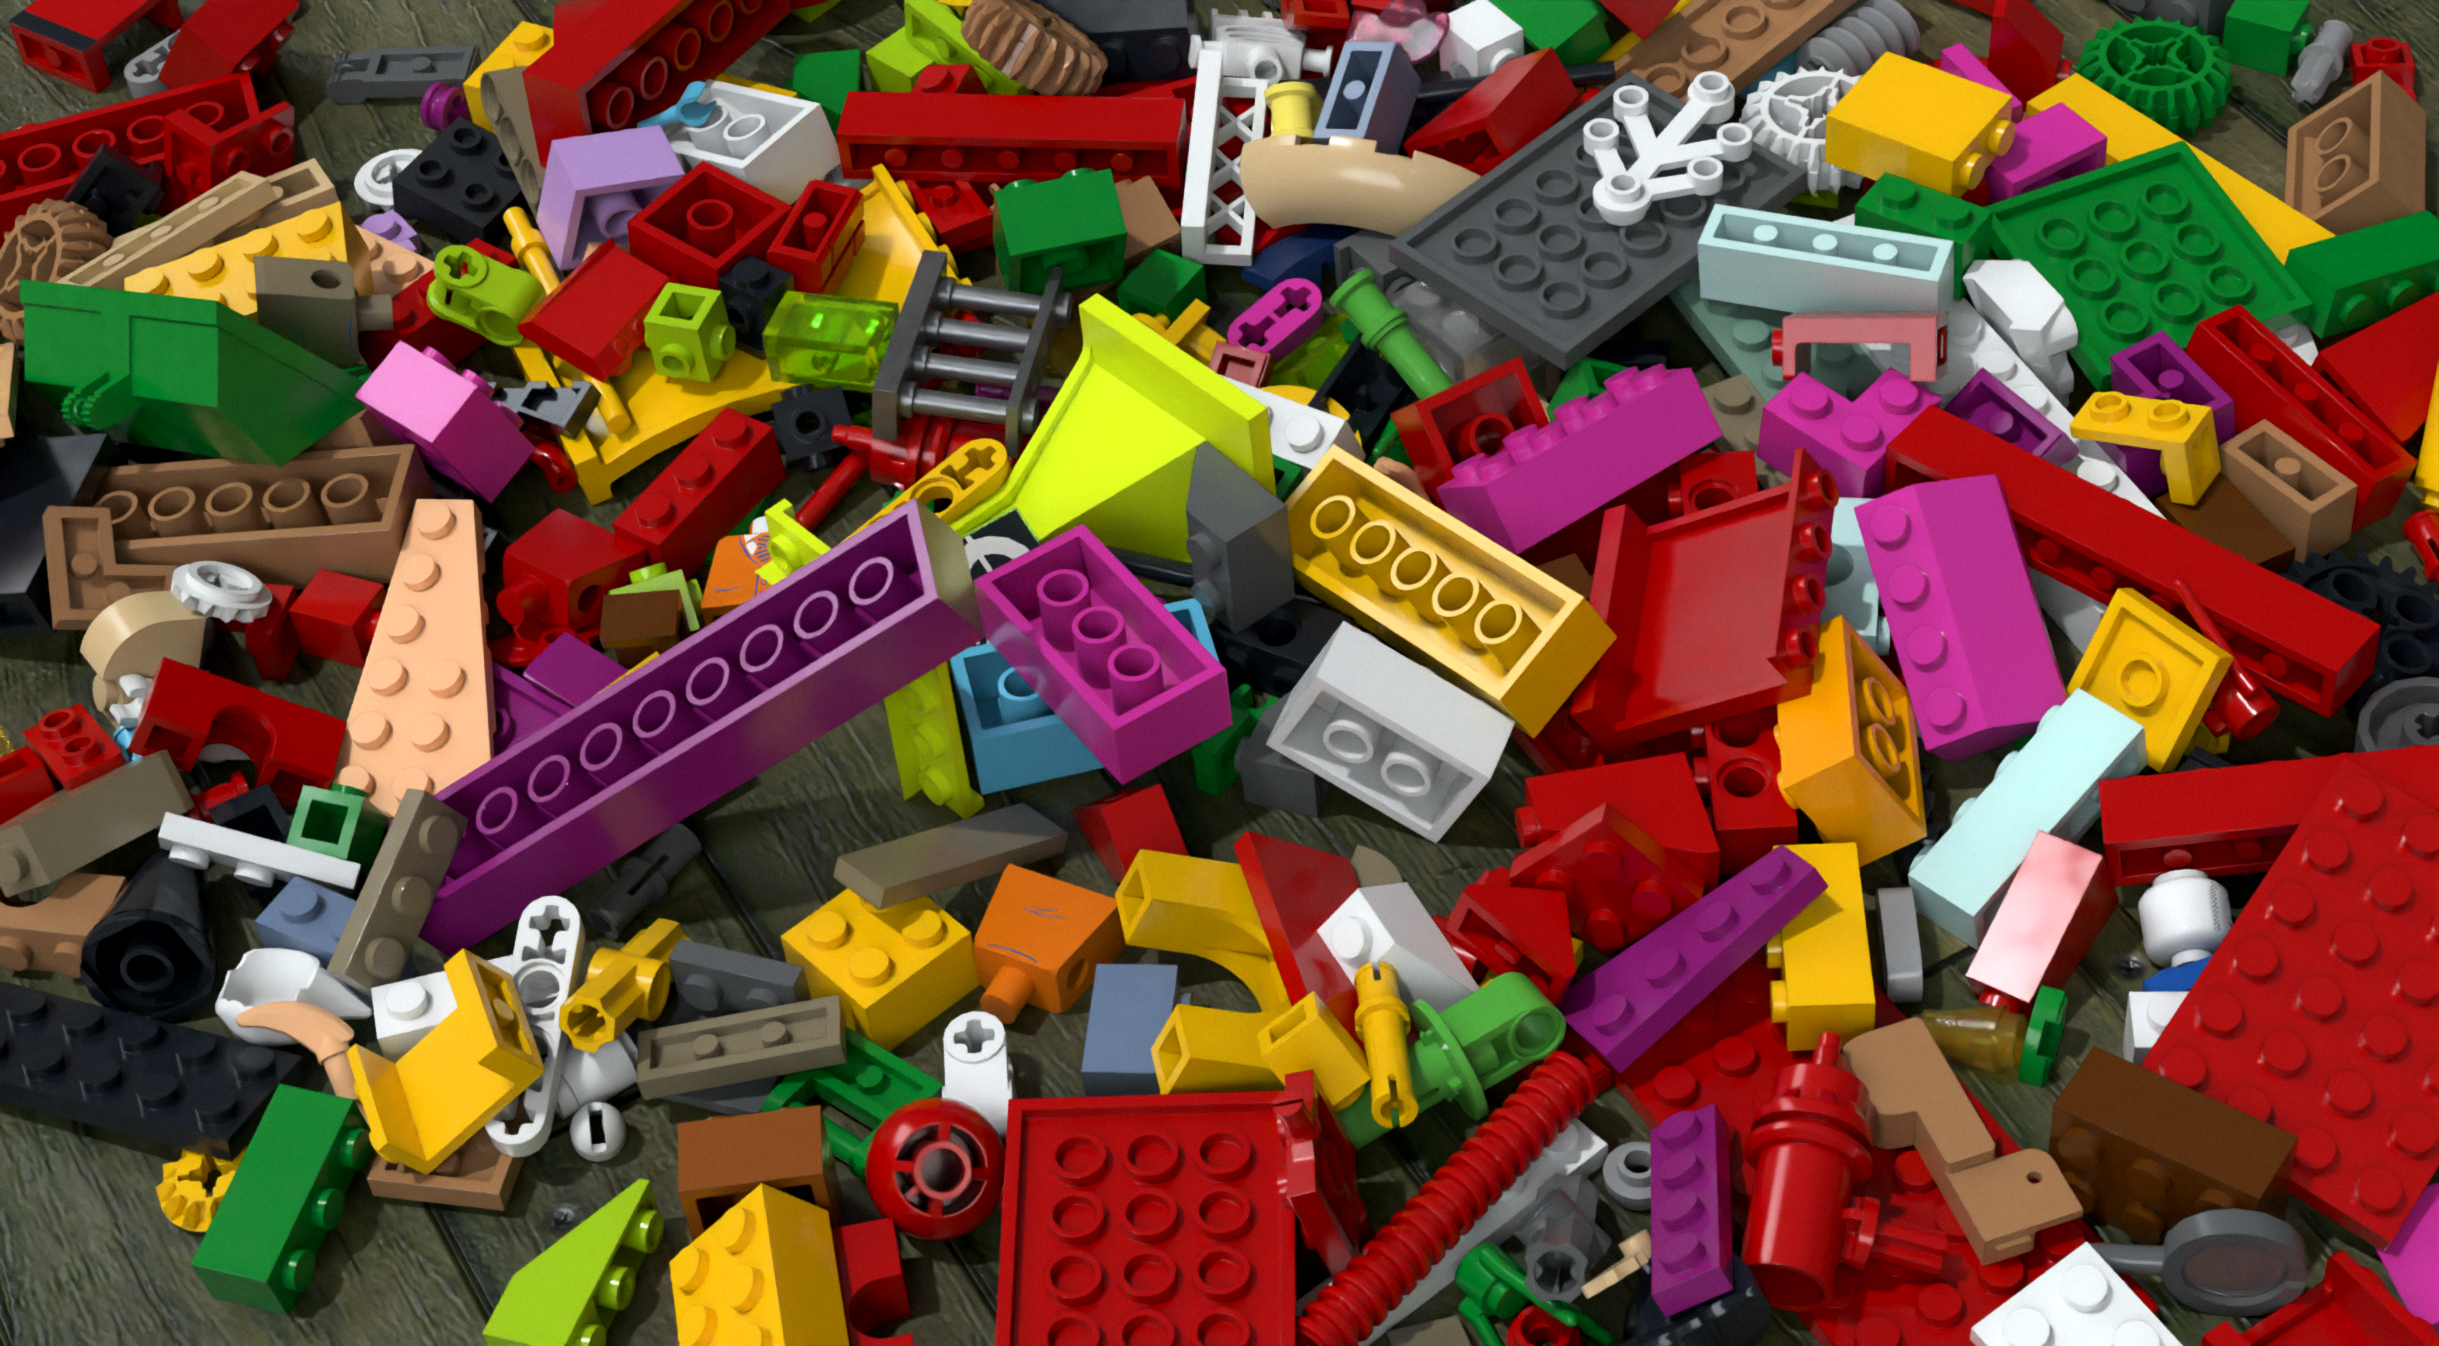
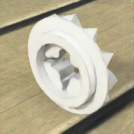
M398 149L380 154L369 160L361 167L355 177L354 186L358 200L364 201L369 211L383 209L387 212L394 209L392 180L422 150Z
M198 561L182 565L173 572L170 593L177 600L182 601V606L187 610H197L203 613L205 618L212 616L220 618L225 623L230 622V620L250 623L254 619L267 616L272 601L270 590L255 575L240 567L217 561Z

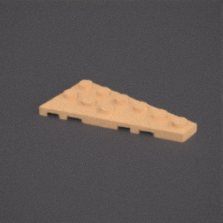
M416 500L347 719V726L333 778L327 790H331L332 785L340 784L369 793L371 795L369 801L388 817L385 830H389V822L394 819L407 788L425 790L434 795L494 758L493 734L497 731L492 657L486 640V625L489 624L488 605L483 596L482 575L486 572L482 513L474 500Z

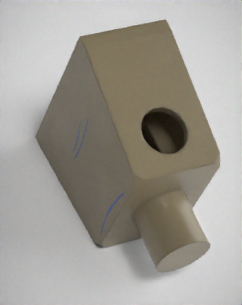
M254 256L259 324L336 367H350L359 362L358 331L394 329L391 294L355 296L353 267L347 262Z

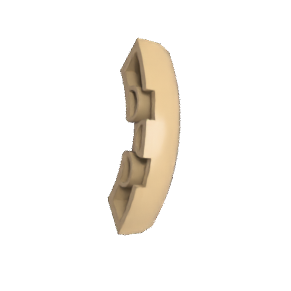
M1297 134L1272 136L1244 143L1241 152L1239 175L1246 200L1256 215L1273 229L1294 224L1321 223L1358 227L1394 237H1399L1481 178L1480 175L1461 166L1414 150L1412 159L1400 155H1388L1377 152V141L1331 135L1328 145H1300L1301 138Z

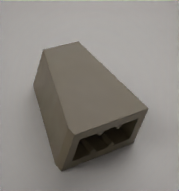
M164 749L124 763L122 766L72 791H66L63 788L0 825V886L6 898L49 884L162 825L165 812L181 815L194 808L195 805L168 750Z

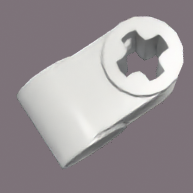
M972 1011L961 1014L950 1022L944 1033L945 1086L942 1088V1097L962 1101L980 1111L994 1125L1002 1141L1006 1142L1008 1099H1017L1014 1084V1071L1010 1057L1007 1055V1039L1003 1024L996 1016L987 1012Z

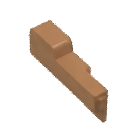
M1913 1017L1866 1032L1845 1044L1842 1055V1070L1861 1080L1869 1091L1865 1119L1875 1134L1874 1145L1881 1149L1915 1146L1982 1266L2034 1250L2035 1232L2083 1217L2084 1209L2056 1162L2048 1153L2039 1149H2025L1996 1158L1993 1139L1921 1018ZM2031 1178L2038 1179L2040 1182L2034 1184L2029 1182L2028 1180Z

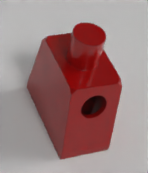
M557 508L506 548L503 555L504 590L497 595V608L501 616L513 625H518L533 617L554 628L565 627L574 631L583 629L601 621L604 595H608L610 590L632 584L629 572L646 567V548Z

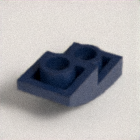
M1321 224L1289 235L1254 256L1252 266H1242L1241 279L1263 288L1264 294H1267L1277 284L1292 278L1307 279L1315 283L1316 286H1321L1322 268L1335 269L1333 244L1361 230L1355 227L1346 230L1344 225Z

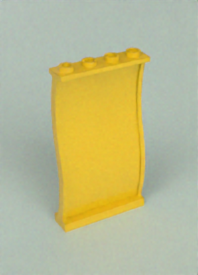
M882 163L872 167L874 174L873 182L860 190L864 194V215L862 219L865 222V241L858 254L853 257L850 268L824 313L817 315L798 310L800 329L767 358L761 360L735 348L731 358L723 362L713 381L707 383L658 375L651 351L636 349L633 352L632 368L620 376L609 377L630 418L631 424L629 428L619 434L611 433L596 406L576 439L553 432L557 442L563 447L565 454L577 472L578 482L591 506L613 497L610 485L616 479L654 455L701 433L726 406L751 416L772 410L771 404L782 401L780 393L796 386L814 383L817 391L841 385L842 391L876 379L924 250L946 252L947 277L956 278V284L973 286L967 277L961 280L957 278L959 271L946 244L939 247L936 246L937 237L933 226L925 212L915 214L916 206L913 197L903 180L895 183ZM953 307L951 313H943L944 318L952 319L958 311H965L974 316L976 310ZM525 337L520 344L511 347L518 368L526 383L547 381L553 388L572 387L573 381H584L578 368Z

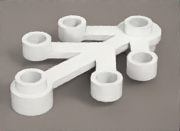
M1707 71L1697 75L1694 82L1688 87L1687 104L1657 138L1648 119V92L1644 88L1635 85H1627L1617 89L1613 95V115L1618 121L1623 122L1638 158L1628 171H1626L1617 152L1619 148V126L1614 121L1606 118L1593 119L1585 124L1583 131L1584 150L1594 157L1602 179L1593 188V203L1599 210L1600 216L1606 222L1619 226L1632 225L1644 218L1652 201L1691 194L1701 196L1716 194L1723 186V164L1720 161L1738 162L1747 159L1751 155L1752 131L1748 126L1741 123H1728L1721 126L1717 131L1716 139L1685 144L1702 124H1720L1732 117L1734 113L1735 89L1727 76L1716 71ZM1687 167V174L1655 178L1660 171Z

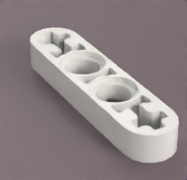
M555 895L541 897L531 902L524 909L519 920L510 967V974L534 1040L548 1048V1056L543 1064L546 1072L523 1091L526 1092L524 1107L530 1121L533 1123L522 1124L516 1135L509 1134L502 1120L514 1119L518 1106V1097H516L484 1125L494 1147L504 1155L511 1157H525L539 1151L547 1142L551 1133L568 1035L559 1029L560 1006L576 992L584 950L585 928L575 905L566 898ZM552 919H561L565 931L556 932L554 936L552 954L555 961L545 959L546 946L539 930L548 929ZM546 978L559 984L560 991L557 998L546 1007L533 1008L522 1002L525 988L537 979Z

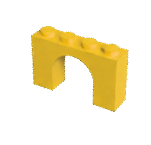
M1140 849L1115 893L1126 945L1192 954L1214 961L1231 971L1247 985L1262 1010L1259 1013H1243L1177 1004L1150 1049L1160 1093L1284 1091L1285 1086L1261 1058L1257 1032L1292 1006L1240 864Z

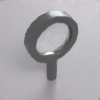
M2232 1208L2208 1210L2180 1221L2167 1232L2163 1246L2089 1243L2116 1274L2162 1275L2167 1290L2182 1303L2202 1312L2229 1317L2256 1316L2278 1310L2302 1295L2308 1278V1252L2304 1238L2289 1223L2258 1211Z

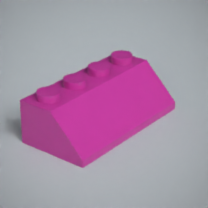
M1992 474L1916 483L1854 507L1925 750L1948 762L1955 763L2035 734L2045 713L2054 705L2062 706L2068 699V695L2000 477Z

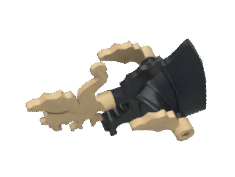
M1647 1229L1634 1234L1618 1244L1624 1258L1580 1287L1586 1299H1589L1632 1272H1635L1639 1279L1628 1302L1622 1340L1606 1344L1605 1346H1753L1760 1342L1764 1336L1771 1318V1306L1761 1283L1750 1267L1735 1254H1733V1290L1665 1318L1651 1295V1236Z

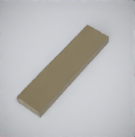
M1022 802L838 856L833 877L875 908L881 910L1004 872L1009 863L1020 867L1064 853L1069 833Z

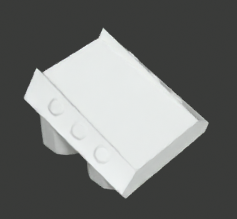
M2021 259L1974 260L1962 279L1976 311L2056 399L2067 408L2069 405V394L2073 392L2074 375L2067 359V351L2077 346L2078 330L2071 312L2065 306V300L2029 261H2022Z

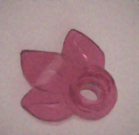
M1392 0L1379 17L1371 12L1355 11L1347 31V41L1396 42L1413 67V65L1432 57L1441 47L1449 30L1450 17L1446 12L1442 11L1428 14L1424 0Z

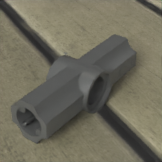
M1555 1173L1538 1188L1535 1204L1521 1218L1513 1231V1234L1527 1247L1524 1259L1528 1267L1524 1285L1542 1303L1549 1300H1562L1570 1304L1582 1293L1580 1287L1589 1282L1591 1269L1604 1256L1612 1243L1611 1238L1597 1225L1599 1215L1596 1208L1599 1190L1583 1174L1572 1177Z

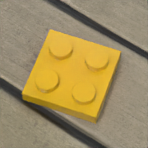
M2118 588L2066 688V692L2069 698L2077 688H2080L2143 725L2145 729L2147 765L2159 773L2174 772L2234 657L2133 588Z

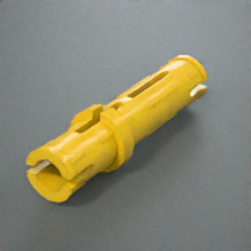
M1379 961L1381 980H1374L1372 962L1360 967L1354 977V986L1359 1007L1354 1015L1355 1029L1358 1038L1364 1043L1371 1076L1370 1091L1373 1118L1379 1125L1393 1128L1391 1108H1397L1401 1128L1413 1122L1419 1109L1414 1093L1406 1040L1411 1027L1408 1007L1400 1000L1397 970L1391 964Z

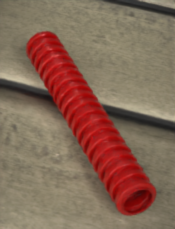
M1562 1051L1551 1052L1544 1060L1543 1065L1538 1066L1532 1072L1530 1079L1524 1080L1519 1085L1516 1094H1511L1502 1104V1108L1496 1109L1491 1114L1489 1122L1480 1125L1475 1132V1137H1469L1461 1146V1151L1454 1152L1447 1161V1166L1440 1167L1433 1175V1180L1426 1181L1418 1191L1419 1195L1412 1196L1404 1205V1210L1397 1211L1393 1215L1390 1225L1383 1226L1375 1235L1376 1240L1368 1241L1362 1248L1361 1255L1354 1256L1346 1265L1347 1270L1339 1271L1333 1278L1332 1285L1325 1286L1319 1292L1317 1301H1311L1305 1306L1302 1316L1296 1317L1297 1346H1359L1358 1342L1366 1341L1373 1333V1326H1380L1388 1317V1311L1395 1310L1403 1301L1402 1296L1409 1295L1416 1288L1417 1281L1424 1280L1432 1270L1431 1266L1438 1265L1446 1256V1251L1452 1250L1458 1244L1460 1236L1467 1235L1473 1228L1474 1221L1481 1220L1488 1212V1206L1495 1205L1502 1197V1192L1508 1191L1514 1185L1516 1177L1525 1174L1530 1167V1162H1536L1544 1153V1148L1550 1147L1558 1138V1134L1563 1133L1570 1126L1571 1119H1577L1584 1111L1585 1105L1591 1104L1599 1094L1598 1084L1589 1068L1580 1059Z

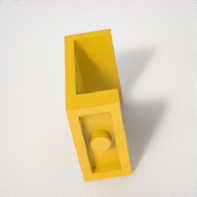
M464 948L443 965L458 1008L396 1063L356 1043L346 1051L355 1079L353 1088L358 1099L363 1104L371 1129L369 1139L372 1146L388 1162L394 1164L400 1162L425 1175L432 1172L546 1072L511 974Z

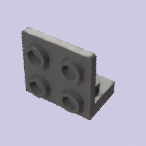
M679 938L668 958L680 1003L667 1026L812 1000L803 966ZM787 1074L660 1098L732 1116L761 1113L767 1096Z

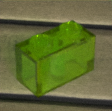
M786 290L762 334L771 381L802 385L814 383L815 386L827 388L841 385L844 390L872 393L873 385L900 315L898 303Z

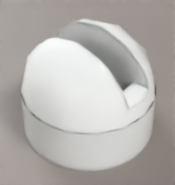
M593 1102L582 1106L573 1116L570 1124V1136L573 1147L579 1155L587 1160L597 1162L609 1160L616 1156L625 1145L627 1131L624 1118L619 1110L608 1103ZM602 1115V1127L606 1143L592 1144L591 1116Z

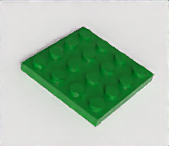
M2184 140L1984 207L1993 211L1991 249L2000 260L2021 259L2022 261H2029L2065 300V306L2071 312L2078 330L2077 346L2074 349L2068 350V352L2098 392L2112 388L2110 356L2162 330L2185 351L2198 322L2238 304H2241L2271 332L2308 320L2314 304Z

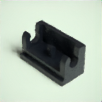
M1360 332L1307 406L1330 414L1327 406L1329 398L1331 397L1338 402L1350 415L1347 422L1353 433L1356 434L1358 429L1362 449L1366 455L1363 461L1365 463L1376 443L1380 440L1391 418L1390 413L1412 404L1417 395L1394 367L1380 357L1379 350L1373 352L1371 349H1366L1361 343L1363 334Z

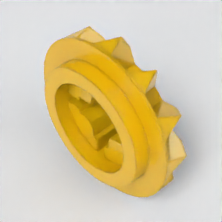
M248 1145L232 1162L182 1149L180 1160L163 1164L164 1180L155 1188L166 1217L182 1229L194 1232H207ZM218 1169L222 1176L217 1178L216 1187H213V1196L209 1197L202 1184L207 1182L208 1173Z

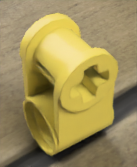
M1293 81L1274 84L1264 91L1265 103L1272 112V134L1269 137L1297 134L1301 138L1300 145L1316 144L1312 137L1324 101L1315 90V86L1306 82Z

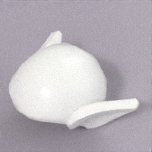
M284 948L253 949L243 954L242 960L236 969L227 972L224 986L215 1004V1012L233 1034L248 1043L270 1047L292 1045L299 1042L285 1034L268 1029L239 1027L236 1023L237 1016L250 1008L280 1001L303 1002L315 1005L335 1014L341 1020L367 1019L373 1014L372 1008L350 990L343 981L327 972L317 957L304 951Z

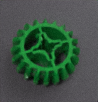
M2136 15L2134 22L2130 24L2115 21L2111 30L2105 28L2098 29L2095 39L2085 42L2084 50L2080 55V64H2077L2076 73L2173 134L2182 133L2187 136H2194L2197 127H2211L2214 117L2223 115L2224 106L2228 102V93L2232 90L2233 74L2231 73L2229 50L2220 47L2219 37L2214 35L2205 36L2203 26L2186 27L2183 18L2175 22L2163 21L2159 15L2156 20L2145 21Z

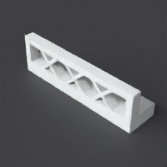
M1200 50L1181 218L1182 258H1187L1198 264L1252 266L1256 213L1246 200L1245 195L1226 205L1213 191L1231 179L1243 189L1239 176L1241 155L1231 161L1218 147L1234 136H1237L1244 143L1264 138L1267 113L1264 91L1269 87L1268 79L1223 77V51ZM1223 97L1255 98V105L1236 118L1222 106ZM1220 122H1221L1222 124H1224L1225 126H1223L1222 128H1220ZM1216 166L1220 168L1217 172H1215ZM1211 209L1216 213L1211 216ZM1244 212V218L1242 219L1239 215ZM1225 224H1228L1242 236L1241 246L1208 244V236Z

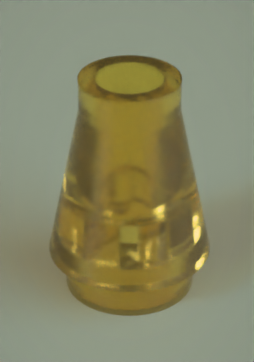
M2008 1005L1951 1010L1925 1009L1923 1011L1921 1019L1944 1056L1997 1075H2001L2004 1069L2019 1070L2028 1029L2025 1014L2011 1013Z

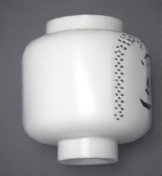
M2181 869L2164 873L2155 878L2153 886L2147 889L2139 900L2138 907L2145 952L2152 962L2161 967L2179 968L2213 955L2233 926L2226 888L2215 880L2208 879L2207 874L2202 871Z

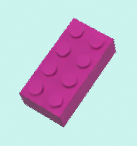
M1662 363L1640 372L1638 367L1634 366L1606 379L1603 383L1607 391L1589 400L1587 395H1582L1557 407L1553 411L1556 420L1538 429L1536 424H1532L1506 436L1502 440L1505 449L1487 459L1485 453H1481L1457 464L1451 469L1455 478L1437 487L1436 490L1449 515L1511 553L1520 554L1721 437L1723 433L1691 368L1666 370L1665 365Z
M1084 524L973 580L985 638L1121 785L1233 725L1226 669Z

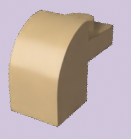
M170 591L137 593L114 602L94 619L83 637L80 652L97 673L93 681L94 703L96 708L105 714L116 730L121 725L109 711L111 704H128L135 699L128 697L120 686L119 681L122 676L138 674L151 679V677H154L163 657L199 668L206 618L197 610H187L182 606V601L177 600Z

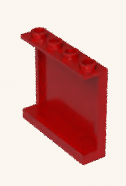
M1801 447L1794 451L1791 481L1773 488L1649 527L1627 504L1604 511L1589 603L1616 634L1617 638L1575 688L1570 716L1606 752L1811 695L1814 665L1819 659L1817 642L1821 611L1825 608L1826 604L1824 587L1828 558L1832 554L1831 532L1834 508L1839 501V491L1833 475L1827 469H1822L1807 450Z

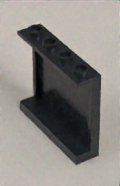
M108 433L5 441V446L0 448V637L56 633L57 630H53L50 595L46 591L49 581L42 516L48 506L89 507L108 468L129 465Z

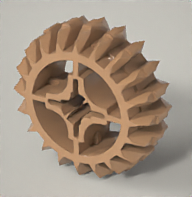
M973 0L968 7L960 32L969 47L978 52L980 58L991 63L994 69L1002 71L1011 80H1016L1028 90L1032 89L1041 95L1090 96L1092 93H1096L1103 81L1102 76L1108 67V60L1098 44L1090 41L1088 35L1077 30L1073 24L1060 18L1057 13H1052L1041 4H1036L1030 0Z
M46 198L40 205L33 203L28 208L26 216H17L15 228L12 232L6 231L4 233L5 242L0 250V331L2 336L11 339L12 343L24 347V304L20 303V279L55 283L107 252L113 245V237L107 234V223L98 219L96 214L89 212L88 208L72 201L67 203L62 200L55 201Z

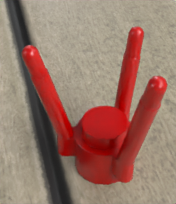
M2181 578L2176 579L2173 584L2174 589L2204 636L2234 657L2227 670L2229 674L2223 677L2212 698L2214 702L2212 709L2207 708L2201 722L2215 738H2219L2227 731H2230L2238 741H2247L2270 726L2279 715L2281 707L2256 677L2250 676L2187 582Z

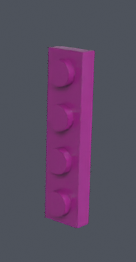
M1715 1103L1694 1112L1687 1110L1675 1113L1664 1120L1659 1127L1650 1130L1651 1295L1665 1318L1734 1289L1728 1124Z

